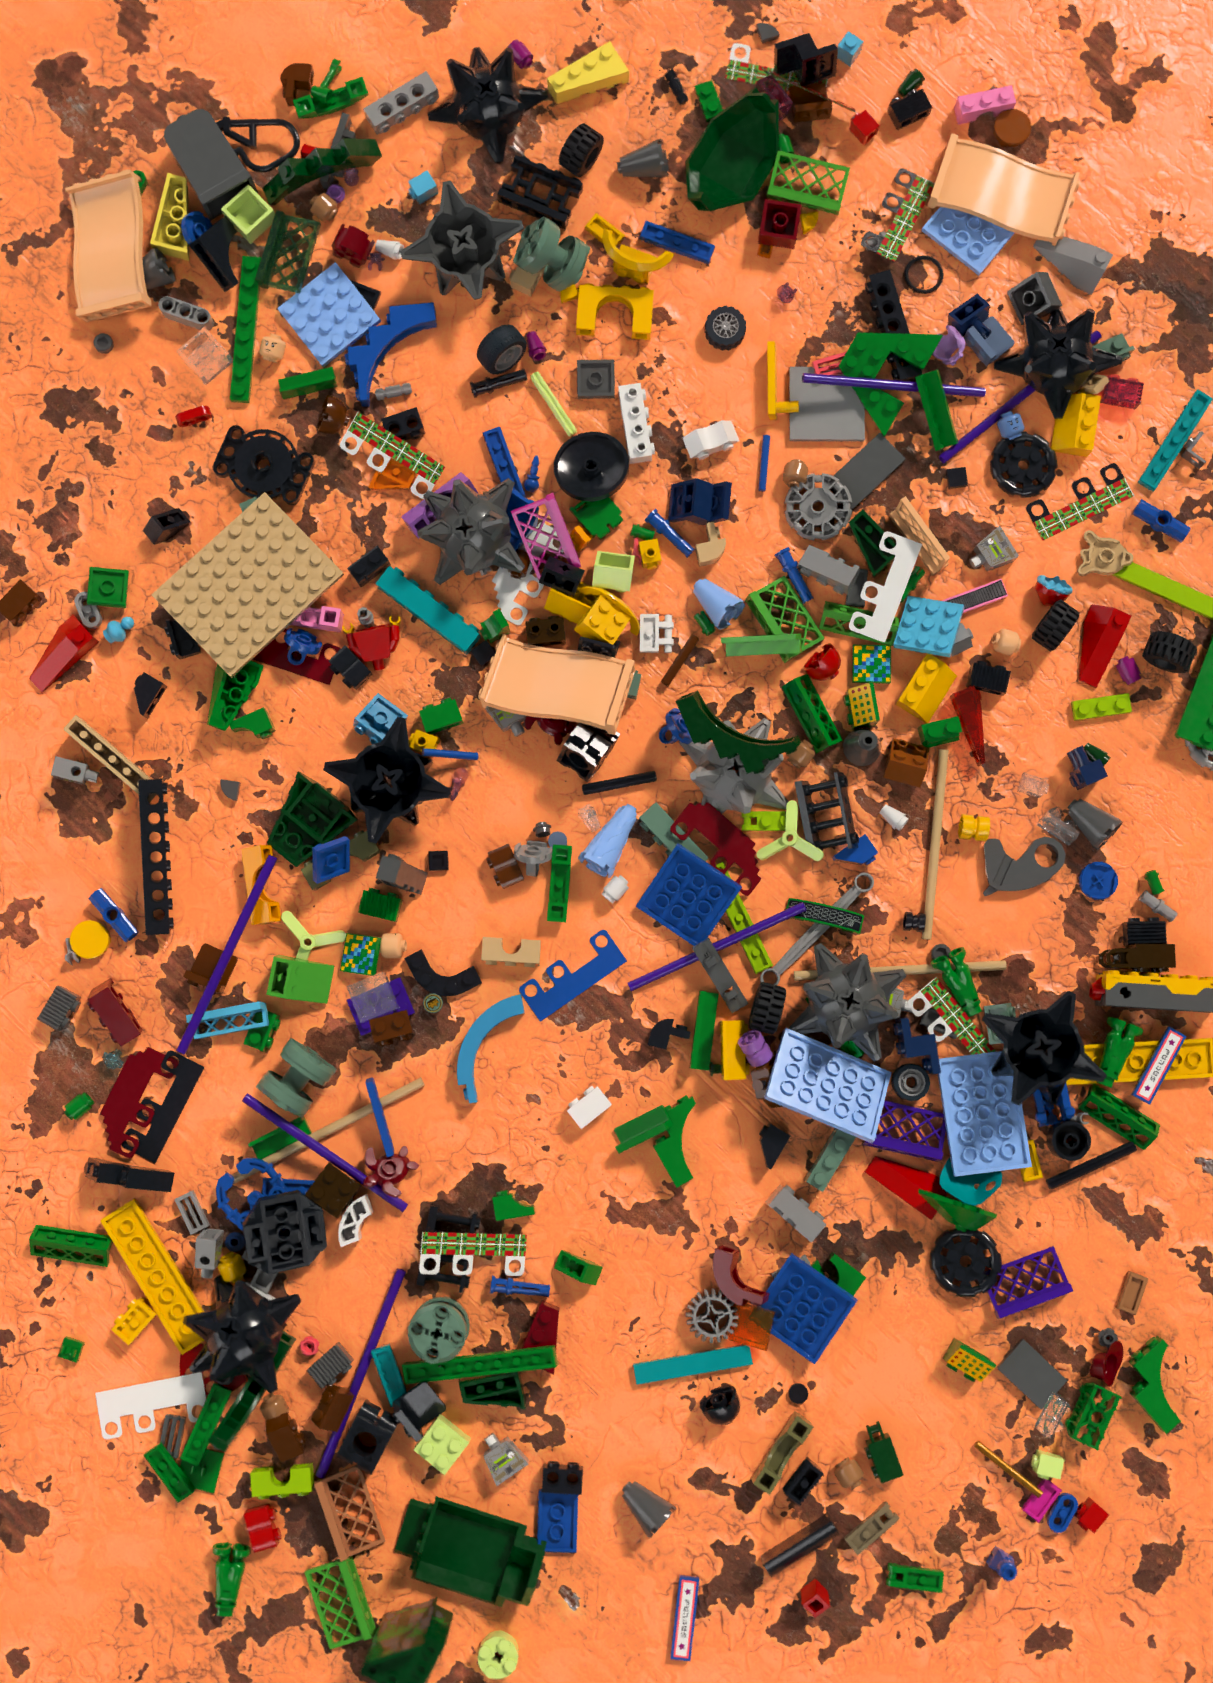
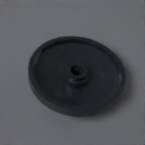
M585 432L570 438L560 447L554 460V474L559 487L570 497L587 502L599 501L612 496L624 485L629 474V459L624 446L613 436L601 432Z

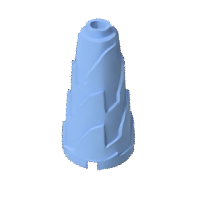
M630 804L619 807L613 817L596 834L585 850L578 856L579 861L583 863L586 860L588 863L585 867L603 877H606L608 874V878H611L628 840L629 833L637 819V809Z

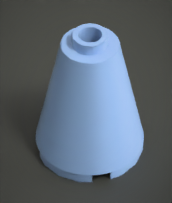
M700 579L693 586V593L714 626L719 630H723L731 625L729 621L732 618L736 620L745 607L744 601L708 579Z

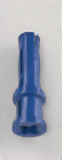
M654 509L644 521L646 523L649 522L658 534H663L688 558L695 548L670 526L668 519L665 520L657 513L658 510Z
M787 547L777 552L774 556L779 559L783 567L782 571L788 574L804 604L814 597L797 568L798 562L794 561L789 552L790 548Z
M492 1276L490 1294L499 1292L506 1293L508 1296L512 1295V1293L549 1297L550 1285L513 1281L510 1277L508 1279H501ZM522 1287H524V1288L539 1289V1290L522 1289Z

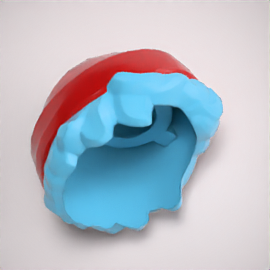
M1039 575L1035 584L1037 595L1044 606H1053L1060 599L1066 601L1073 591L1072 587L1066 583V580L1063 579L1061 581L1059 576L1048 578L1045 575Z

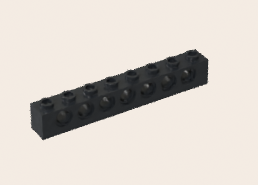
M163 778L139 779L146 935L170 934V929H174L173 917H169V910H173L172 898L168 897V891L172 890V881L167 877V871H171V861L167 860L166 852H170V841H166L165 833H169V821H165V814L168 813V802H164V794H167V783H163ZM151 793L157 794L159 802L156 804L150 803L148 795ZM151 813L159 814L160 821L152 823L149 820V815ZM153 832L159 833L161 840L159 842H152L150 834ZM155 851L160 852L162 859L157 862L153 861L151 853ZM160 871L163 874V878L156 881L152 878V873ZM155 890H160L163 892L164 897L156 900L152 893ZM160 909L164 911L165 916L162 919H157L154 917L153 912Z

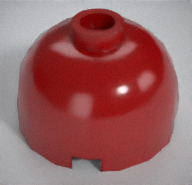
M831 643L822 646L824 649L822 652L818 653L816 651L804 665L806 669H803V671L814 680L825 681L829 678L832 680L839 674L838 669L841 665L840 654Z

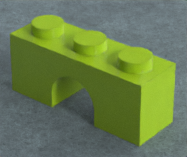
M313 1463L294 1464L290 1468V1480L285 1482L279 1481L275 1477L274 1466L253 1468L250 1472L252 1497H258V1499L270 1498V1495L284 1498L294 1493H297L298 1496L309 1495V1492H312L315 1487Z

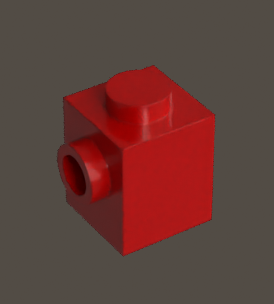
M865 109L861 113H856L851 118L849 130L862 145H865L877 135L880 125Z
M1088 1497L1084 1503L1082 1502L1078 1505L1074 1516L1079 1520L1077 1524L1086 1532L1089 1529L1095 1534L1109 1514Z
M816 1578L800 1589L802 1606L814 1618L830 1608L828 1590Z

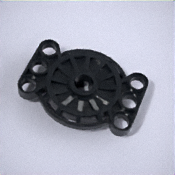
M233 425L227 431L214 461L213 471L220 478L230 476L235 487L250 498L255 496L259 498L265 492L271 499L282 495L288 505H295L300 501L314 468L315 461L310 453L303 452L298 455L292 442L277 431L258 429L245 434L242 427ZM236 430L242 433L239 439L232 438V433ZM265 434V436L254 437L253 435ZM270 434L276 435V436L280 437L281 439L278 440V439H276V438H274V437H271ZM285 441L291 446L292 450L289 451L286 445H284ZM228 447L234 448V454L231 456H226L224 453ZM304 457L311 459V463L308 466L301 465V460ZM269 460L270 466L267 465L264 468H260V470L257 468L259 461ZM220 464L227 465V470L224 473L217 472V467ZM295 475H303V481L295 483L293 480ZM235 479H239L243 485L242 488L236 483ZM249 490L253 493H256L257 495L250 494L247 491ZM288 492H296V498L288 500L286 498Z

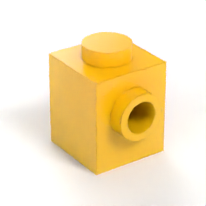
M658 539L640 541L638 547L642 568H647L648 570L658 568V565H661L662 562Z
M416 729L415 734L412 733L410 736L409 744H411V750L421 753L423 748L436 749L440 740L436 736Z

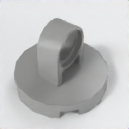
M529 840L525 845H521L520 842L514 847V857L516 860L526 863L527 876L537 877L539 864L548 862L552 858V847L548 848L547 843Z

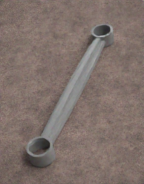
M868 873L858 874L854 879V885L832 906L846 910L861 893L872 889L874 885L873 877ZM867 876L870 880L869 888H859L857 886L858 877ZM814 923L772 969H766L761 973L760 982H764V974L771 971L777 976V981L773 985H777L780 981V975L804 954L830 926Z

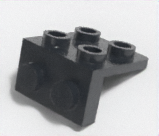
M580 637L578 651L598 653L616 658L620 641L616 640L614 645Z
M422 1381L392 1402L394 1410L392 1415L398 1424L401 1422L409 1438L413 1437L416 1442L423 1438L421 1427L446 1410L445 1404L427 1381Z

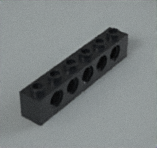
M886 270L869 275L865 283V290L871 297L870 306L871 310L876 313L875 322L877 328L881 330V333L910 334L891 271ZM877 292H884L886 296H880ZM883 309H889L891 313L886 314ZM894 326L896 331H891L888 327ZM890 352L887 362L891 363L893 380L916 382L915 377L922 374L921 369L905 361L907 366L900 365L899 361L905 360Z

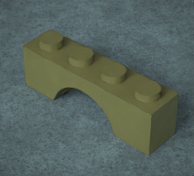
M362 830L356 833L354 839L350 840V856L358 857L364 862L381 853L377 844L368 842L367 831L364 832ZM313 860L306 862L304 868L301 869L308 884L314 891L331 882V879L318 884L313 881Z
M794 1411L752 1476L753 1484L768 1495L772 1493L781 1479L782 1472L792 1454L805 1442L814 1428L809 1420Z

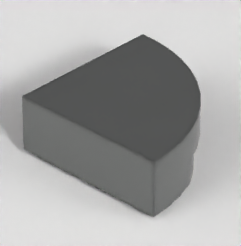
M767 23L756 24L762 44L779 38L778 30Z
M221 779L220 785L223 793L228 798L238 801L241 783Z

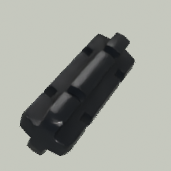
M673 69L668 70L665 73V78L669 82L675 97L677 96L676 99L679 105H684L689 98L686 93H683L685 90L679 78H676V72Z

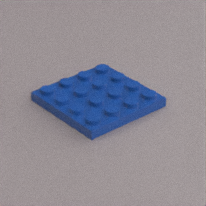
M678 843L636 907L695 946L708 938L742 886Z
M791 1253L766 1291L770 1293L768 1301L760 1306H756L749 1318L815 1365L858 1299Z

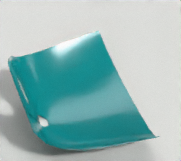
M949 1157L940 1174L939 1183L942 1189L960 1201L976 1206L982 1204L1001 1186L1002 1172L995 1171L953 1177L951 1159ZM995 1181V1186L991 1190H986V1186L990 1182ZM975 1184H979L977 1189L974 1188Z

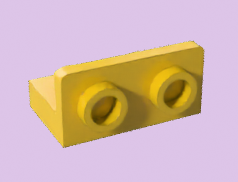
M143 1297L138 1300L133 1299L127 1306L129 1310L124 1315L120 1314L113 1322L115 1326L111 1330L128 1346L131 1345L157 1315L144 1302L145 1299Z

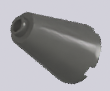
M662 138L656 139L620 157V162H617L619 174L622 173L623 177H668V160L666 150H662L661 145H664Z
M158 248L151 249L143 257V270L147 290L171 284L176 280L173 269L171 267L168 268L166 264L168 260Z
M860 728L853 730L846 736L843 743L844 755L850 763L856 766H868L874 763L881 752V743L878 736L868 729Z
M1075 799L1068 806V814L1096 850L1105 845L1107 840L1122 825V821L1119 818L1082 799L1078 801Z
M629 1481L622 1489L624 1501L649 1539L653 1536L651 1531L655 1534L667 1521L672 1512L677 1509L673 1504L636 1481L633 1484Z

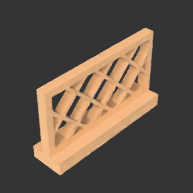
M905 496L900 500L896 509L889 514V517L905 538L922 544L918 557L933 576L948 566L950 556Z

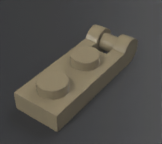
M885 1501L849 1532L844 1539L855 1553L859 1555L899 1520V1516L890 1510V1505ZM883 1514L887 1517L884 1522L880 1519Z

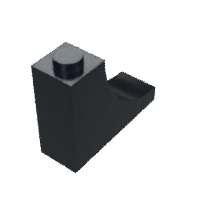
M226 216L189 244L224 292L239 283L233 274L229 262V245L237 230Z

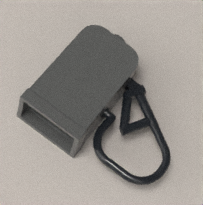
M197 109L186 115H181L176 121L168 125L164 131L165 141L175 161L201 202L210 221L223 214L221 208L248 184L258 193L250 173L243 166L238 155L249 169L264 173L279 167L287 158H293L300 147V137L297 130L286 120L230 119V117H223L222 120L215 122L211 114L204 109ZM283 126L292 134L294 144L286 155L268 165L259 166L249 160L242 147L232 149L225 136L250 149H256V127ZM231 127H249V139L232 131Z

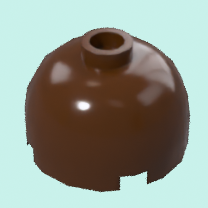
M327 395L322 405V413L319 415L317 430L324 434H336L341 431L343 426L347 427L350 416L347 415V408L340 399Z

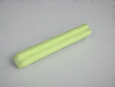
M536 371L531 374L530 379L569 437L575 435L577 429L540 373Z

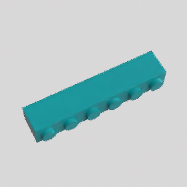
M389 566L375 583L378 589L467 655L481 638L477 627L471 623L467 625L463 622L464 618L457 612L451 613L448 610L449 607L444 602L440 601L438 603L433 599L434 595L428 590L422 591L418 588L420 585L413 579H406L404 573L399 568L395 567L393 569Z

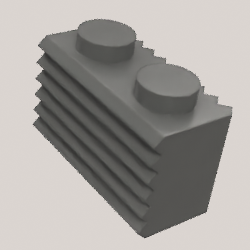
M57 985L37 1020L56 1031L66 1029L71 1022L69 1017L72 1012L75 1013L81 1005V1002H79L81 996L63 986Z
M338 1342L306 1371L322 1389L324 1386L333 1385L337 1381L335 1377L340 1372L344 1375L350 1370L354 1359Z

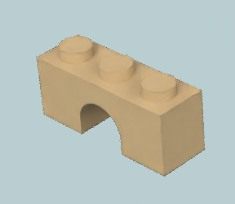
M483 937L481 960L486 961V965H497V962H505V966H516V963H524V967L535 968L536 964H540L541 940L521 939L519 951L514 954H508L503 949V938Z

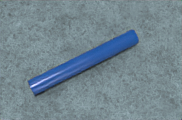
M763 435L758 487V491L761 492L766 491L770 435Z
M423 748L421 752L422 756L478 760V753L426 748Z

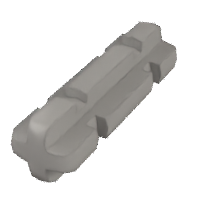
M404 383L402 384L403 386H400V384L385 387L384 390L382 388L376 389L377 400H383L385 397L388 399L402 396L403 393L405 395L411 394V384Z

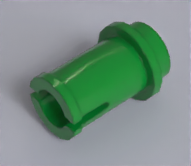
M640 524L633 525L630 534L634 536L633 538L653 539L655 531L640 527Z
M700 611V615L697 613L694 616V619L702 628L703 634L709 636L715 632L714 624L710 622L704 611Z
M1151 870L1144 873V879L1148 881L1152 895L1165 891L1158 877L1159 872Z

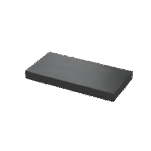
M878 433L834 475L850 492L852 498L851 510L861 503L906 460L881 433ZM834 487L831 489L834 494L838 492Z

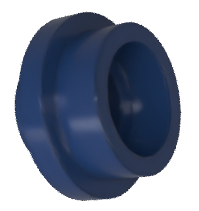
M239 1232L230 1233L225 1240L227 1249L232 1252H238L243 1249L245 1245L244 1236ZM232 1239L238 1240L237 1246L232 1244Z

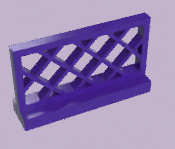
M884 1101L883 1106L887 1112L880 1119L889 1114L895 1124L886 1129L880 1120L879 1124L884 1131L876 1134L873 1143L863 1140L862 1145L931 1161H941L946 1132L944 1114ZM896 1108L902 1109L906 1115L900 1121H897L892 1114V1111ZM914 1113H920L925 1121L916 1125L910 1116ZM934 1117L943 1118L942 1126L935 1130L929 1120ZM906 1118L914 1127L907 1133L904 1132L899 1124ZM927 1122L933 1132L924 1137L918 1127ZM894 1126H897L902 1133V1136L898 1139L892 1138L888 1132ZM914 1130L922 1139L917 1143L911 1142L907 1136ZM935 1134L939 1140L938 1148L931 1147L926 1139Z
M1052 1246L1002 1265V1274L998 1273V1276H1000L996 1287H992L995 1289L994 1293L991 1289L987 1291L994 1307L997 1319L1073 1292V1288L1069 1284L1055 1248ZM1050 1251L1054 1259L1051 1266L1041 1262L1043 1254ZM1026 1260H1032L1037 1263L1033 1273L1022 1269ZM1039 1264L1050 1269L1046 1279L1035 1275ZM1012 1266L1018 1269L1015 1280L1004 1275L1007 1267ZM990 1270L983 1272V1274L989 1275ZM1052 1270L1060 1273L1063 1282L1055 1284L1048 1281ZM1021 1271L1031 1275L1028 1286L1017 1282ZM1034 1277L1044 1281V1285L1039 1291L1030 1288ZM1003 1278L1013 1282L1009 1293L999 1288ZM1016 1284L1026 1288L1023 1297L1019 1298L1012 1295ZM997 1291L1008 1295L1006 1302L999 1306L995 1300Z

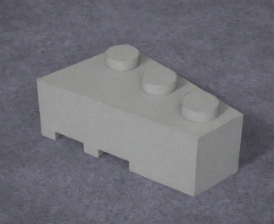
M809 545L798 563L799 572L807 577L813 576L821 585H830L838 594L843 595L845 593L848 595L859 576L860 566H848L844 563V559L839 558L837 560L829 556L828 552Z
M780 1184L765 1202L812 1243L826 1226L823 1222L825 1218L818 1211L814 1213L808 1209L810 1204L802 1197L799 1200L794 1197L795 1191L787 1184L785 1187Z

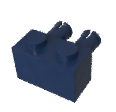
M1083 745L1066 753L1074 768L1069 773L1071 776L1069 779L1072 786L1076 787L1077 790L1108 777L1100 759L1094 762L1092 760L1089 761Z

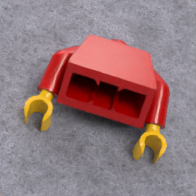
M390 616V624L355 630L352 623H350L351 629L348 631L343 625L342 629L346 634L349 649L358 658H362L364 662L372 661L375 671L385 669L384 658L391 656L400 640V616H398L397 622H393L392 616Z

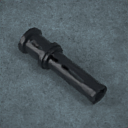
M522 369L492 379L485 377L482 381L469 383L475 399L481 394H491L495 389L527 381L525 370Z

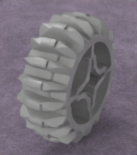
M712 1288L711 1294L708 1295L707 1289H704L705 1296L702 1297L698 1292V1300L693 1297L691 1298L694 1306L691 1304L687 1305V1308L692 1310V1312H686V1316L692 1318L686 1322L687 1325L694 1324L689 1329L691 1332L697 1330L695 1333L696 1338L703 1334L701 1339L703 1342H705L708 1336L710 1343H713V1337H716L719 1343L721 1342V1335L728 1339L726 1332L734 1333L730 1326L737 1327L738 1325L733 1321L739 1319V1315L733 1314L738 1311V1308L731 1307L734 1305V1302L731 1300L727 1302L728 1298L726 1296L722 1297L723 1293L721 1290L718 1291V1295H715V1289ZM711 1300H717L727 1308L723 1310L722 1308L716 1309L713 1307ZM706 1302V1311L696 1317L698 1308ZM709 1307H711L714 1314H717V1316H715L716 1319H714L715 1325L713 1324L711 1318L707 1317V1315H709L710 1312ZM725 1315H728L726 1324L719 1329L718 1321L725 1317ZM698 1323H710L713 1331L701 1328Z

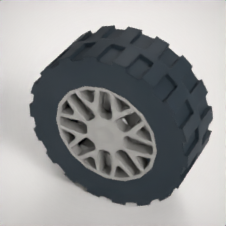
M732 306L717 307L708 315L705 323V337L714 348L722 351L735 349L737 345L742 343L745 337L746 320H744V315L738 309L736 310Z

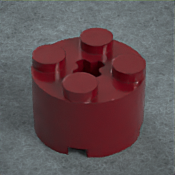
M342 224L331 245L334 250L332 254L339 259L345 258L350 261L349 263L352 266L360 268L361 265L366 263L375 242L373 239L370 242L368 240L369 235L364 231L351 225L348 228H344L345 224Z

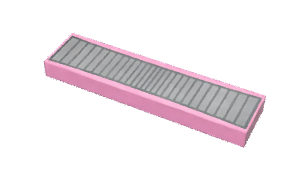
M998 579L942 601L963 604V613L1004 599L1008 597L1002 579Z

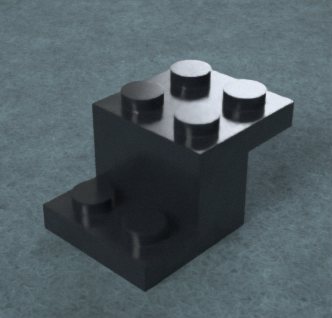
M810 33L774 44V72L780 76L794 71L802 87L835 77L838 48L836 44L817 49Z

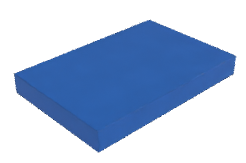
M539 1489L538 1544L541 1545V1540L547 1542L545 1552L577 1553L578 1495L542 1493V1489Z

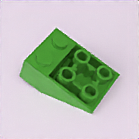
M278 954L273 957L266 995L327 1004L335 966Z

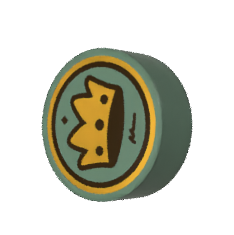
M429 994L425 997L423 1005L428 1012L436 1013L442 1009L443 1000L437 994Z

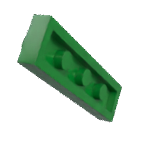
M216 1382L213 1383L180 1459L195 1466L201 1464L209 1445L208 1440L215 1431L233 1390Z

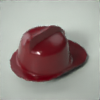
M1114 1341L1107 1352L1097 1353L1091 1364L1090 1376L1104 1381L1107 1387L1113 1385L1123 1360L1124 1351L1120 1341Z

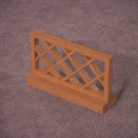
M355 1465L314 1481L340 1562L354 1554L386 1542L361 1469ZM357 1470L359 1474L357 1484L354 1485L346 1481L349 1473ZM336 1479L342 1483L336 1493L329 1489L327 1482ZM344 1483L354 1487L350 1498L340 1494ZM357 1489L365 1492L366 1498L363 1504L352 1500ZM338 1497L348 1501L344 1512L335 1507ZM367 1501L370 1507L365 1506ZM351 1503L361 1507L357 1517L346 1513ZM363 1509L372 1512L373 1516L370 1523L359 1519ZM345 1516L355 1520L351 1531L342 1528L341 1523ZM357 1522L368 1526L363 1537L353 1533ZM370 1528L378 1531L379 1539L374 1541L366 1539ZM351 1535L361 1539L359 1547L350 1550L348 1545Z

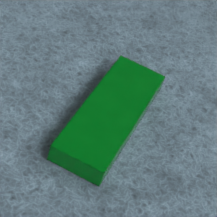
M162 1442L144 1453L143 1456L178 1503L194 1493L196 1489Z

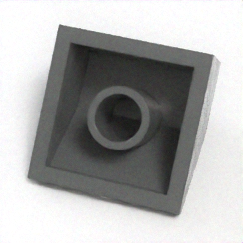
M1035 272L1007 291L1021 325H1024V314L1029 311L1042 318L1062 306L1048 272Z

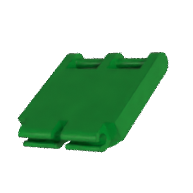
M609 497L593 502L580 501L576 506L569 508L570 512L586 528L593 538L597 536L600 540L610 532V529L607 527L608 525L614 529L623 521V518L620 516L622 511ZM584 503L586 504L580 510L576 511Z

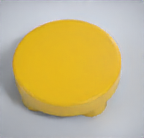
M92 920L83 921L76 925L70 935L72 950L76 955L85 959H95L102 956L111 943L107 928L103 924Z

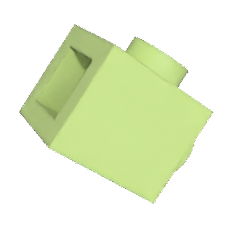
M1036 1450V1455L1032 1456L1031 1466L1038 1474V1477L1049 1480L1050 1477L1061 1479L1064 1459L1057 1454Z

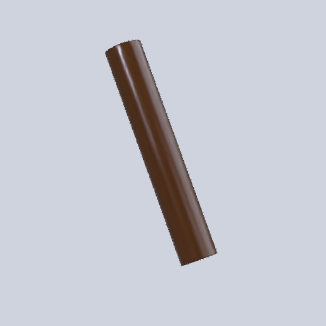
M691 634L662 678L661 683L669 687L699 641L698 637Z

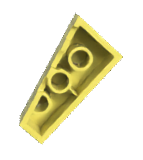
M609 41L548 77L547 88L555 102L559 104L579 98L580 95L586 93H595L596 90L607 87L608 89L619 83H628L629 70Z
M167 173L150 245L152 249L158 248L163 255L189 261V244L185 241L181 229L182 219L189 213L188 184L185 177Z

